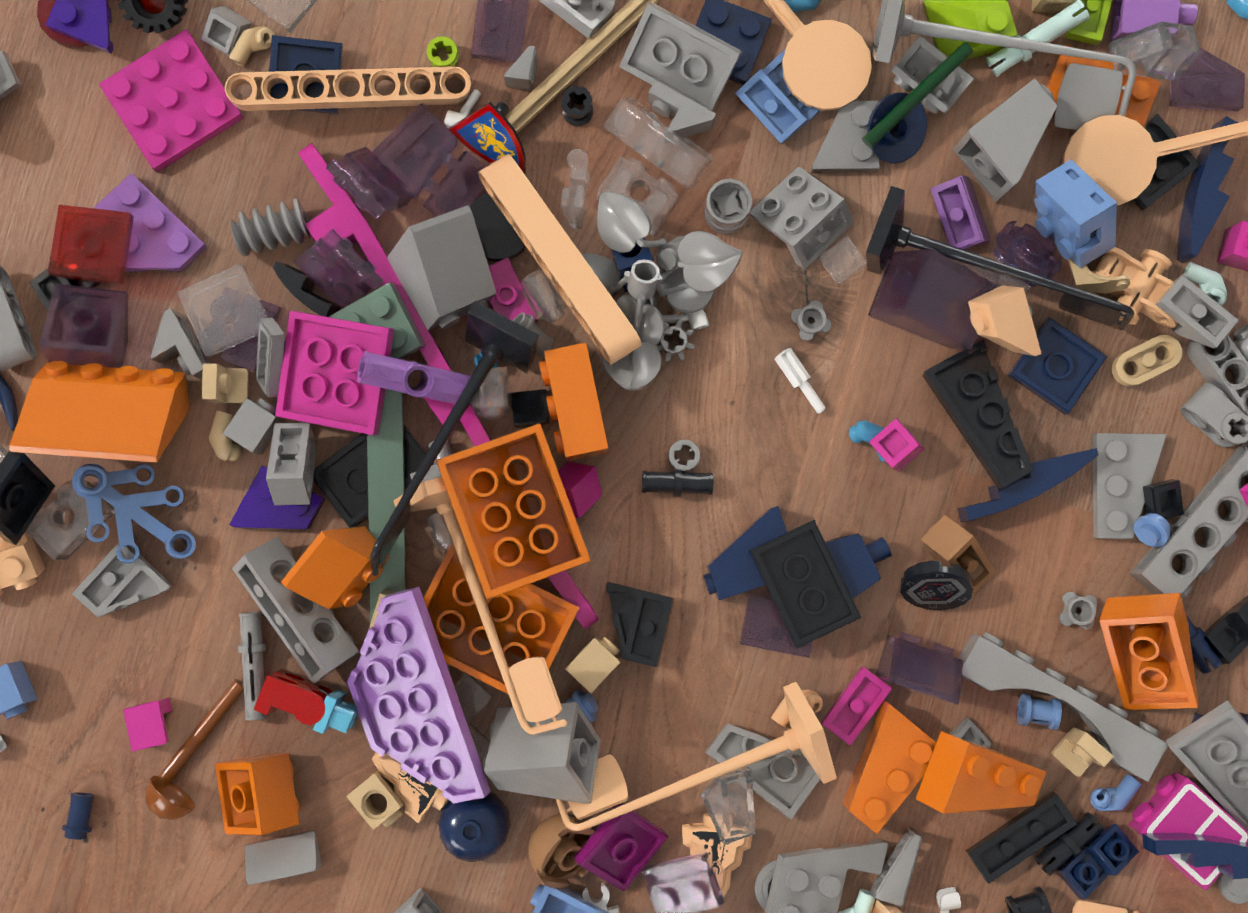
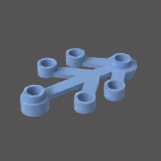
M98 464L82 465L73 474L72 487L79 496L86 499L89 519L86 535L90 541L94 543L103 542L110 533L109 526L103 522L102 498L114 507L119 540L116 556L121 563H133L137 560L140 553L138 546L134 543L131 520L165 543L166 552L172 558L184 559L194 552L196 541L191 533L184 530L174 532L142 509V507L165 505L170 508L177 507L184 499V493L178 486H168L161 491L122 495L111 486L133 482L141 487L148 486L155 477L153 468L149 465L141 464L135 469L107 472ZM140 469L147 470L150 474L149 480L145 482L138 480L136 476L137 471ZM94 476L98 480V485L95 488H88L84 485V478ZM170 490L176 491L179 495V499L175 503H171L166 499V493ZM95 525L102 526L105 530L104 536L101 538L93 537L91 528ZM176 539H182L186 543V548L183 552H177L173 548V542ZM129 546L134 549L135 555L132 559H124L122 557L121 550L123 547Z

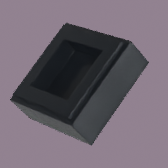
M1170 479L1143 486L1146 515L1155 513L1168 519L1184 514L1180 480Z

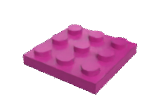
M187 29L99 83L148 163L156 172L164 169L244 118L239 109L226 96L225 87Z
M290 311L275 416L358 433L379 435L386 389L358 383L357 370L364 351L391 356L394 328Z

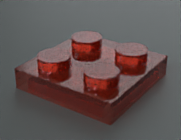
M59 204L48 274L52 277L124 284L134 216L130 212Z

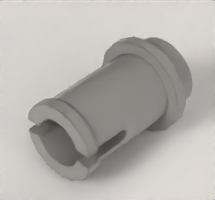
M520 313L512 320L539 334L536 348L538 355L542 356L544 351L551 349L554 339L535 323V318L531 314Z

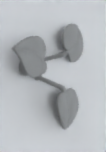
M605 191L600 195L597 227L604 243L611 249L622 253L631 251L636 246V243L640 247H658L657 261L660 267L663 268V272L660 274L662 277L661 283L672 271L684 268V280L689 287L702 292L711 291L722 285L733 274L743 254L741 250L728 245L717 236L705 231H693L685 235V237L678 236L669 242H666L664 238L658 241H646L643 238L650 233L652 228L647 212L637 202L620 193ZM623 295L616 301V304L633 326L637 300L630 295ZM645 300L638 336L641 342L657 345L664 335L665 323L659 310L652 305L645 304Z
M582 254L610 294H616L628 283V292L637 300L633 328L638 335L644 301L651 298L656 290L659 296L667 295V302L670 307L685 313H694L704 309L713 296L714 290L702 292L689 287L684 280V268L672 271L661 283L662 277L660 274L663 272V269L659 271L658 266L654 262L643 259L636 261L632 265L631 271H626L624 277L619 281V274L613 261L597 254ZM641 342V347L612 365L602 356L603 368L607 375L624 389L631 391L642 389L655 379L660 369L661 356L656 345Z

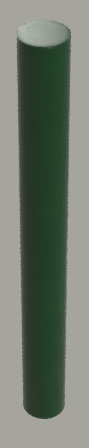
M963 42L862 138L863 142L869 148H873L973 53L971 46Z

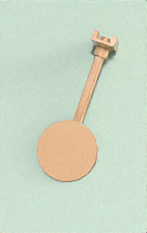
M763 0L792 35L791 40L787 43L782 59L784 81L792 95L804 105L822 111L841 109L854 102L866 88L872 70L870 50L863 37L848 24L835 20L813 21L808 25H804L784 0Z
M1121 115L1100 116L1084 123L1070 137L1063 154V164L1072 159L1119 206L1137 198L1149 186L1156 170L1157 157L1248 136V121L1160 142H1153L1150 133L1133 119Z

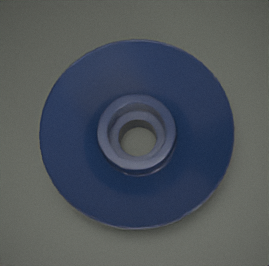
M896 92L880 100L870 115L867 133L896 107L908 93ZM920 102L871 148L879 159L889 163H901L916 154L925 139L927 131V116L922 103Z

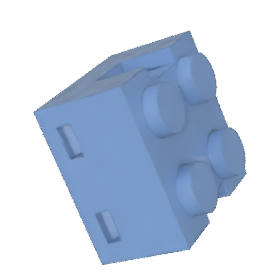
M1072 159L1035 181L1037 197L1034 198V203L1038 209L1037 220H1035L1036 228L1043 237H1049L1057 245L1058 251L1066 260L1071 259L1079 268H1082L1115 247L1117 202Z

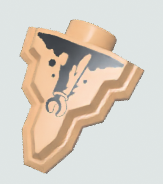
M376 752L373 756L372 761L381 776L394 784L396 796L405 804V813L417 823L424 819L425 814L432 806L439 811L442 809L447 801L442 796L444 791L428 781L423 784L400 768L402 764L387 754L381 756Z
M705 813L703 815V823L682 825L683 844L690 848L691 863L700 870L699 884L708 903H721L730 887L731 872L741 865L743 851L751 848L753 828L732 825L733 816L729 814Z

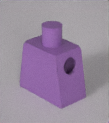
M1114 0L1110 45L1164 42L1176 32L1178 24L1192 26L1195 23L1198 6L1196 4L1180 3V0Z

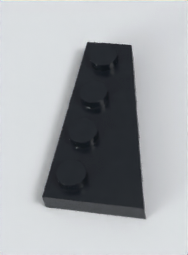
M983 339L924 371L923 378L998 490L1002 491L1029 476L1033 469L1019 431L1013 425L1009 414L1011 411L1007 399L1003 398L997 382L999 378L994 366H991L987 355L988 349Z

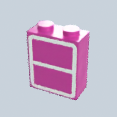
M1175 772L1159 781L1155 789L1157 792L1148 802L1141 803L1132 814L1133 819L1128 824L1141 837L1142 833H1189L1218 836L1248 843V831L1189 778ZM1180 854L1162 855L1187 879L1204 890H1207L1221 874L1218 866L1193 867L1181 860Z

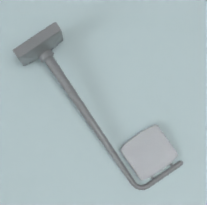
M882 0L871 51L875 61L890 63L900 36L908 37L911 33L1121 63L1129 70L1126 87L1122 86L1123 74L1119 70L1076 63L1069 64L1062 79L1056 101L1057 108L1054 113V125L1056 127L1078 130L1084 123L1097 117L1115 115L1121 90L1125 91L1118 115L1124 117L1126 115L1136 78L1135 65L1129 58L913 19L912 15L905 14V0Z

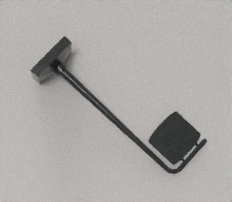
M894 186L890 187L866 250L867 271L881 275L897 246L901 248L910 246L1062 292L1064 294L1059 301V308L1061 310L1107 325L1119 324L1120 330H1124L1135 315L1134 310L1123 303L913 233L911 228L903 226L905 190ZM1120 316L1124 317L1122 321H1119Z
M474 301L468 311L465 342L481 349L483 356L377 539L370 554L371 573L373 576L378 575L379 565L384 563L409 520L411 512L410 500L493 365L502 360L527 374L534 363L539 334Z
M9 450L0 463V537L14 545L18 544L56 486L25 453L10 452Z

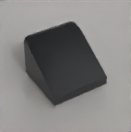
M546 389L512 392L513 424L515 427L534 426L539 423L541 425L550 424Z

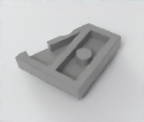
M118 543L72 594L95 616L103 617L169 591L174 585L140 554L133 563H121L116 556V550L119 547ZM125 546L121 550V555L124 559H132L135 552L132 547Z

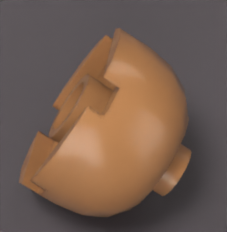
M560 813L545 819L537 826L528 843V858L535 873L545 886L553 889L565 888L571 885L568 879L573 878L576 874L582 878L589 872L575 861L574 856L596 831L593 827L582 831L570 830L563 823ZM568 813L572 823L579 824L585 822L584 819L578 820L574 814Z

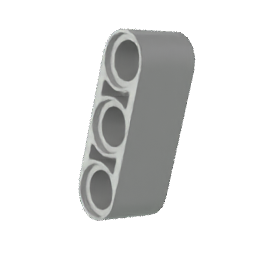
M0 266V371H4L35 359L37 351L10 277L5 269Z
M1227 334L1218 347L1214 348L1212 355L1206 352L1203 344L1189 340L1187 354L1206 382L1221 389L1229 400L1248 416V408L1246 406L1248 397V361ZM1226 368H1229L1234 374L1233 383H1230L1225 377Z

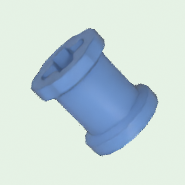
M1021 694L1017 705V722L1020 726H1027L1028 723L1045 725L1051 730L1058 729L1062 714L1060 700L1051 698L1050 701L1033 699L1029 694Z

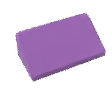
M961 175L930 188L949 245L966 250L991 241L968 176Z

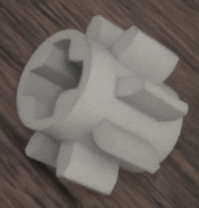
M680 319L675 327H669L668 323L664 321V335L657 348L659 352L663 350L666 353L665 362L667 363L671 359V355H677L679 360L684 361L685 358L682 352L684 348L693 350L695 347L687 342V337L691 336L694 331L688 330L684 332L681 329L682 320ZM674 332L679 334L678 340L683 342V346L677 345L674 350L668 349V342L663 339L664 337H671Z

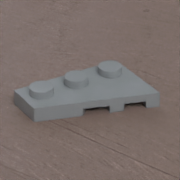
M1092 434V449L1097 448L1098 456L1093 459V538L1133 539L1135 534L1133 529L1134 523L1140 517L1145 503L1143 486L1151 484L1167 434Z
M725 724L705 753L717 763H721L772 740L739 727ZM788 749L730 772L788 819L794 817L820 780L799 749L793 752Z

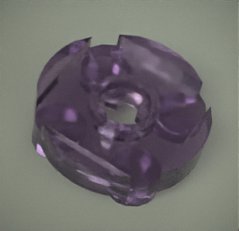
M1017 221L1008 222L996 236L997 247L993 250L996 259L1010 266L1052 279L1061 270L1062 260L1061 257L1057 261L1055 260L1052 252L1056 247L1048 237H1043L1037 228L1029 224H1025L1020 228L1014 226ZM1025 282L1026 284L1032 287L1038 286L1029 282Z

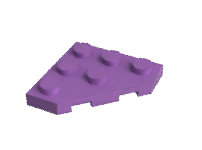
M132 173L54 244L82 272H97V270H117L118 272H147V270L183 271L207 249V246Z

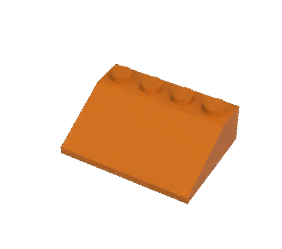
M64 361L46 363L32 379L9 445L10 452L158 462L190 410L186 373L173 372L167 368L142 370L134 366H123L120 368L103 367L97 363L86 365L67 364Z
M540 423L436 460L486 600L591 561Z
M451 544L423 598L445 662L508 694L455 547ZM528 584L487 599L489 611L508 668L522 660L539 656L545 658L548 670L550 671L579 607L533 584Z

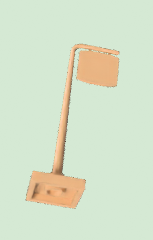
M442 477L422 482L410 500L411 512L437 508L438 514L444 517L521 727L525 732L532 735L565 727L567 721L565 719L557 721L556 718L562 712V706L545 658L539 656L531 657L517 662L508 668L481 583ZM403 495L393 500L395 507ZM553 718L554 722L540 725L539 721ZM527 721L536 722L537 726L531 727Z
M797 682L783 687L791 729L784 731L783 736L583 823H572L568 812L572 811L578 820H582L628 800V789L623 773L616 759L609 754L598 759L591 803L583 804L568 801L570 808L566 809L564 800L556 799L565 826L573 831H582L788 749L792 752L800 749L823 784L837 779L824 729Z

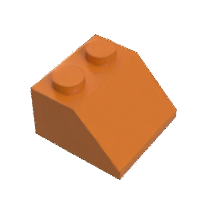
M365 526L321 531L281 583L284 587L327 609L349 608L362 598L363 594L361 592L367 584L373 582L382 574V566L390 558V555L388 554L384 563L379 565L378 575L373 576L371 573L370 554L377 540Z
M289 753L265 754L215 763L225 834L265 835L299 825V802L295 796L293 784L294 768L290 761Z

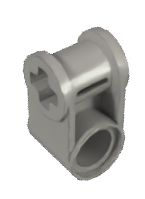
M1204 383L1180 408V412L1185 419L1199 428L1219 447L1227 448L1248 441V416L1232 403L1221 389L1211 383Z

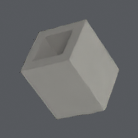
M246 398L223 434L250 452L261 455L272 439L274 423H283L284 420L275 416L276 407L266 400L260 398L258 402Z

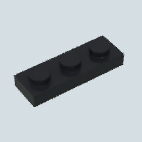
M1051 792L1035 803L1034 806L1029 807L965 851L984 880L990 884L1077 825L1058 794Z

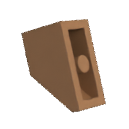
M946 515L931 526L920 539L931 556L936 561L942 562V566L951 568L952 563L961 566L970 573L973 579L972 596L997 572L975 537Z

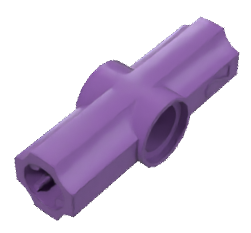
M364 351L357 370L358 383L452 404L456 403L471 377L470 375L423 365L415 361H406ZM419 370L421 381L417 386L410 388L407 383L408 376L412 371Z

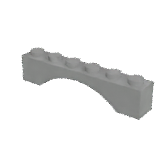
M987 632L982 637L975 634L970 635L951 669L953 672L989 691L1008 688L1030 689L1043 692L1060 700L1086 723L1097 742L1114 756L1110 760L1111 763L1140 779L1149 781L1168 746L1166 742L1157 738L1160 731L1142 721L1136 726L1126 720L1129 715L1127 712L1110 703L1106 708L1095 702L1096 694L1079 685L1074 690L1063 684L1066 677L1056 671L1046 668L1045 672H1042L1032 666L1035 662L1033 658L1018 650L1011 654L1002 649L1001 647L1004 642Z

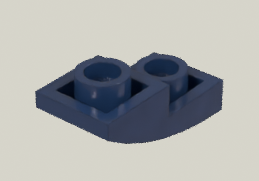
M1111 824L1080 849L1082 853L1076 858L1070 857L1055 871L1078 898L1086 899L1108 875L1116 876L1139 853V850L1117 824Z

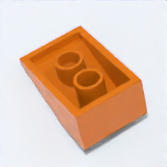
M1167 593L1107 598L1099 622L1124 710L1198 708L1199 701L1189 626L1181 594Z

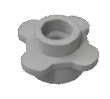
M811 301L808 306L803 309H794L791 313V320L797 324L800 330L799 337L802 340L809 341L813 338V335L819 332L826 333L831 328V321L826 318L823 305L819 301ZM808 318H813L814 323L810 324Z
M1066 592L1062 596L1064 608L1063 612L1059 615L1060 623L1064 626H1070L1071 624L1080 625L1085 630L1092 628L1094 625L1093 619L1096 616V598L1092 595L1081 597L1077 596L1074 592ZM1077 607L1081 609L1079 614L1075 612Z

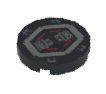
M940 561L920 562L905 570L904 577H901L900 593L910 604L926 610L941 611L954 609L966 604L972 598L973 579L968 571L956 564L951 563L950 568L942 566Z

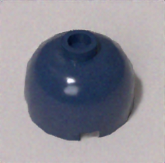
M492 791L484 798L459 803L448 801L442 809L439 819L440 839L446 850L457 859L467 862L484 861L496 854L506 842L510 829L509 811Z

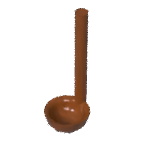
M234 679L159 776H152L145 788L146 803L149 810L160 819H179L194 810L195 805L189 795L171 781L243 692V683L238 679Z

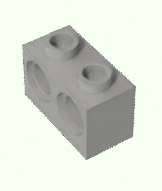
M308 422L274 423L266 476L274 506L309 505L311 502L317 447L311 424Z

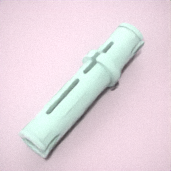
M1076 0L1075 3L1022 37L1020 35L1016 37L1050 43L1070 29L1089 20L1090 15L1086 9L1077 16H1072L1075 12L1085 7L1081 0ZM1004 47L993 55L986 57V62L990 67L996 62L1003 60L1001 64L991 70L998 77L1021 60L1026 62L1031 59L1032 54L1036 51Z

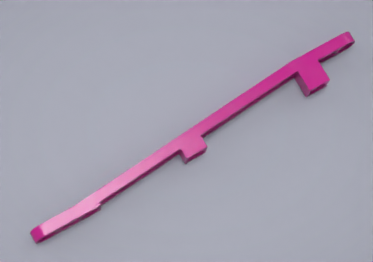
M310 143L300 150L298 154L333 203V206L306 223V228L330 260L358 242L382 285L389 282L395 283L425 344L420 351L427 364L432 367L453 371L431 331H427L390 265L387 259L388 255L375 232L313 143ZM425 398L440 422L444 424L455 404ZM470 403L460 421L474 446H477L492 439ZM567 570L548 577L563 600L579 607L576 618L584 629L600 620Z

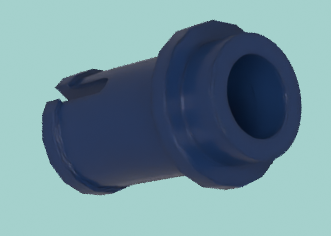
M83 792L71 793L67 823L62 825V830L65 831V838L86 839L87 833L92 831L89 821L94 794Z

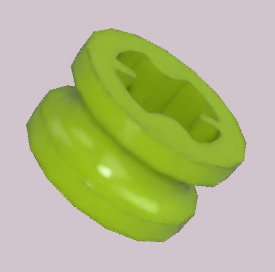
M438 36L429 42L426 50L432 67H455L458 64L459 52L453 40L449 37ZM445 47L447 52L452 51V54H447L449 59L441 61L439 56L434 57V54H439L437 49Z

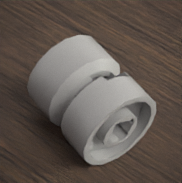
M724 179L711 187L705 203L704 218L713 231L726 235L741 230L747 221L752 206V197L747 186L738 180Z

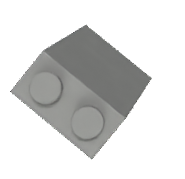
M1035 78L970 128L952 149L995 203L1021 179L1057 108L1052 92L1045 85H1040Z
M469 205L408 227L387 256L390 265L427 331L437 326L447 329L461 320L460 317L468 314L474 301L489 308L487 303L497 294Z
M577 702L560 703L562 712L556 718L557 721L565 719L567 721L565 727L534 735L524 731L513 707L497 708L495 721L490 727L491 740L488 754H485L483 759L484 773L498 790L583 804L591 803L601 739ZM550 718L539 722L540 725H543L554 721L553 718ZM527 721L531 727L537 726L536 722Z

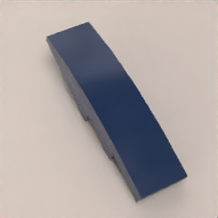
M1225 116L1214 124L1211 129L1238 122ZM1229 140L1203 146L1197 157L1200 166L1192 172L1179 224L1177 260L1181 263H1185L1198 255L1230 197L1218 190L1234 161L1233 158L1222 153Z
M1097 448L1032 462L1033 472L1002 491H999L996 485L988 487L991 501L957 508L960 521H971L998 513L1041 495L1071 477L1098 456Z
M1142 833L1143 848L1155 855L1180 854L1181 860L1193 867L1218 866L1219 872L1232 879L1248 878V843L1218 836L1189 833Z

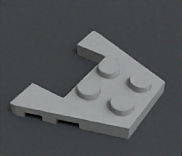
M873 839L868 843L862 844L847 843L841 844V847L830 849L815 848L778 854L765 913H837L847 870L853 869L881 875L888 843L881 839Z

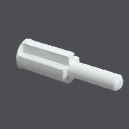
M791 348L782 351L774 360L794 388L799 386L817 413L823 412L826 408L807 381L811 376Z

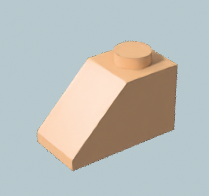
M1002 285L968 301L971 311L970 320L978 335L1014 353L1031 356L1042 354L1024 287Z

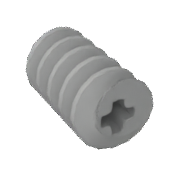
M297 198L293 199L292 210H289L284 201H281L279 213H275L269 204L266 205V216H262L257 208H253L252 219L248 220L244 212L239 211L238 222L235 223L231 219L230 223L236 247L244 257L250 254L251 248L254 252L261 253L264 249V244L268 249L274 250L277 248L278 241L284 247L289 246L291 237L298 244L304 241V234L310 239V232L305 226L308 220Z

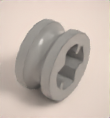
M687 439L679 440L669 450V462L675 469L682 470V472L689 471L698 464L700 451L694 442ZM682 446L689 447L690 450L688 452L693 451L694 459L688 460L686 465L678 464L677 462L680 459L675 460L674 452H679Z

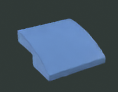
M785 50L766 68L760 69L735 92L738 98L781 145L822 111L804 105L790 92L783 77L782 59Z

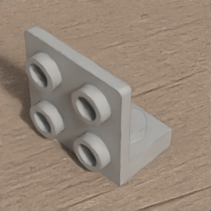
M797 167L750 211L752 218L786 243L795 263L804 270L854 224L845 199L801 167Z

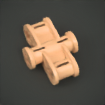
M1116 247L1103 254L1095 271H1092L1093 273L1104 277L1126 275L1130 279L1131 284L1127 289L1109 293L1119 298L1117 302L1123 303L1134 310L1135 315L1129 324L1136 325L1140 319L1138 313L1141 312L1162 326L1175 328L1178 322L1155 305L1173 283L1170 279L1162 276V273L1169 270L1172 265L1170 259L1151 249L1143 250L1140 255L1141 262Z

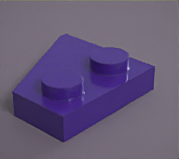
M108 0L55 1L45 24L50 30L112 54L113 43L110 41L109 23H112V16Z
M262 465L229 524L232 527L310 529L326 499L312 492L309 505L274 506L266 481L268 467Z

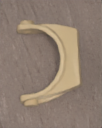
M1071 259L1068 260L1076 288L1106 294L1123 291L1131 284L1129 277L1126 275L1118 277L1100 276L1090 271L1087 265L1079 268Z

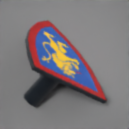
M489 102L449 127L448 130L479 157L489 163H493L509 154L525 174V152L514 127L505 118L509 112V108L505 103L498 102L494 106Z

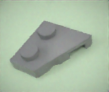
M878 100L854 101L839 109L811 167V172H877L879 170V158L862 140L867 134L868 121L873 109L878 104Z

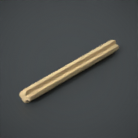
M630 0L505 116L514 127L516 133L518 134L641 19L649 2L657 4L659 0Z

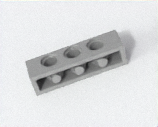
M277 536L245 554L232 570L314 685L348 662L359 651L354 644L352 636L344 631L334 617L332 609H327L293 592L274 579L273 575L282 581L296 563L291 550L283 545ZM294 604L298 605L303 613L297 611ZM314 633L320 635L323 642L319 641L315 637Z

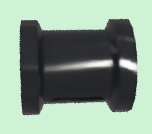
M572 86L563 93L561 105L565 120L575 127L586 125L593 116L590 92L584 87ZM574 102L579 106L583 104V110L579 111L576 107L572 108L571 104Z
M1040 886L1033 888V892L1013 898L1011 895L1005 897L1008 913H1052L1047 897Z

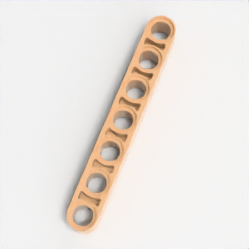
M460 67L240 72L231 75L225 83L226 96L235 107L244 111L457 105L467 100L471 89L470 76ZM452 78H458L463 81L465 88L460 93H451L445 86L447 81ZM423 79L430 84V89L427 93L419 95L411 90L412 83L415 80ZM383 80H389L395 85V90L390 95L383 96L377 93V84ZM348 81H354L359 84L360 89L355 96L347 97L341 93L342 85ZM313 82H319L324 85L322 95L316 98L306 95L307 86ZM278 83L288 86V93L281 99H275L270 95L271 88ZM242 84L252 86V94L249 98L245 100L235 98V90L238 86Z
M507 154L478 171L479 178L488 194L605 360L612 365L641 347V340L629 320L515 160Z

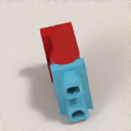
M283 669L267 675L253 709L265 715L277 709L294 714L296 719L302 724H315L313 731L324 734L330 728L347 733L349 728L352 729L359 715L355 704L345 701L347 692L340 689L332 691L330 688L318 683L313 685L311 680Z

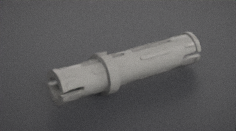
M261 611L239 613L241 645H238V653H242L245 720L249 721L268 718V715L253 710L265 682L263 651H267V645L263 643Z

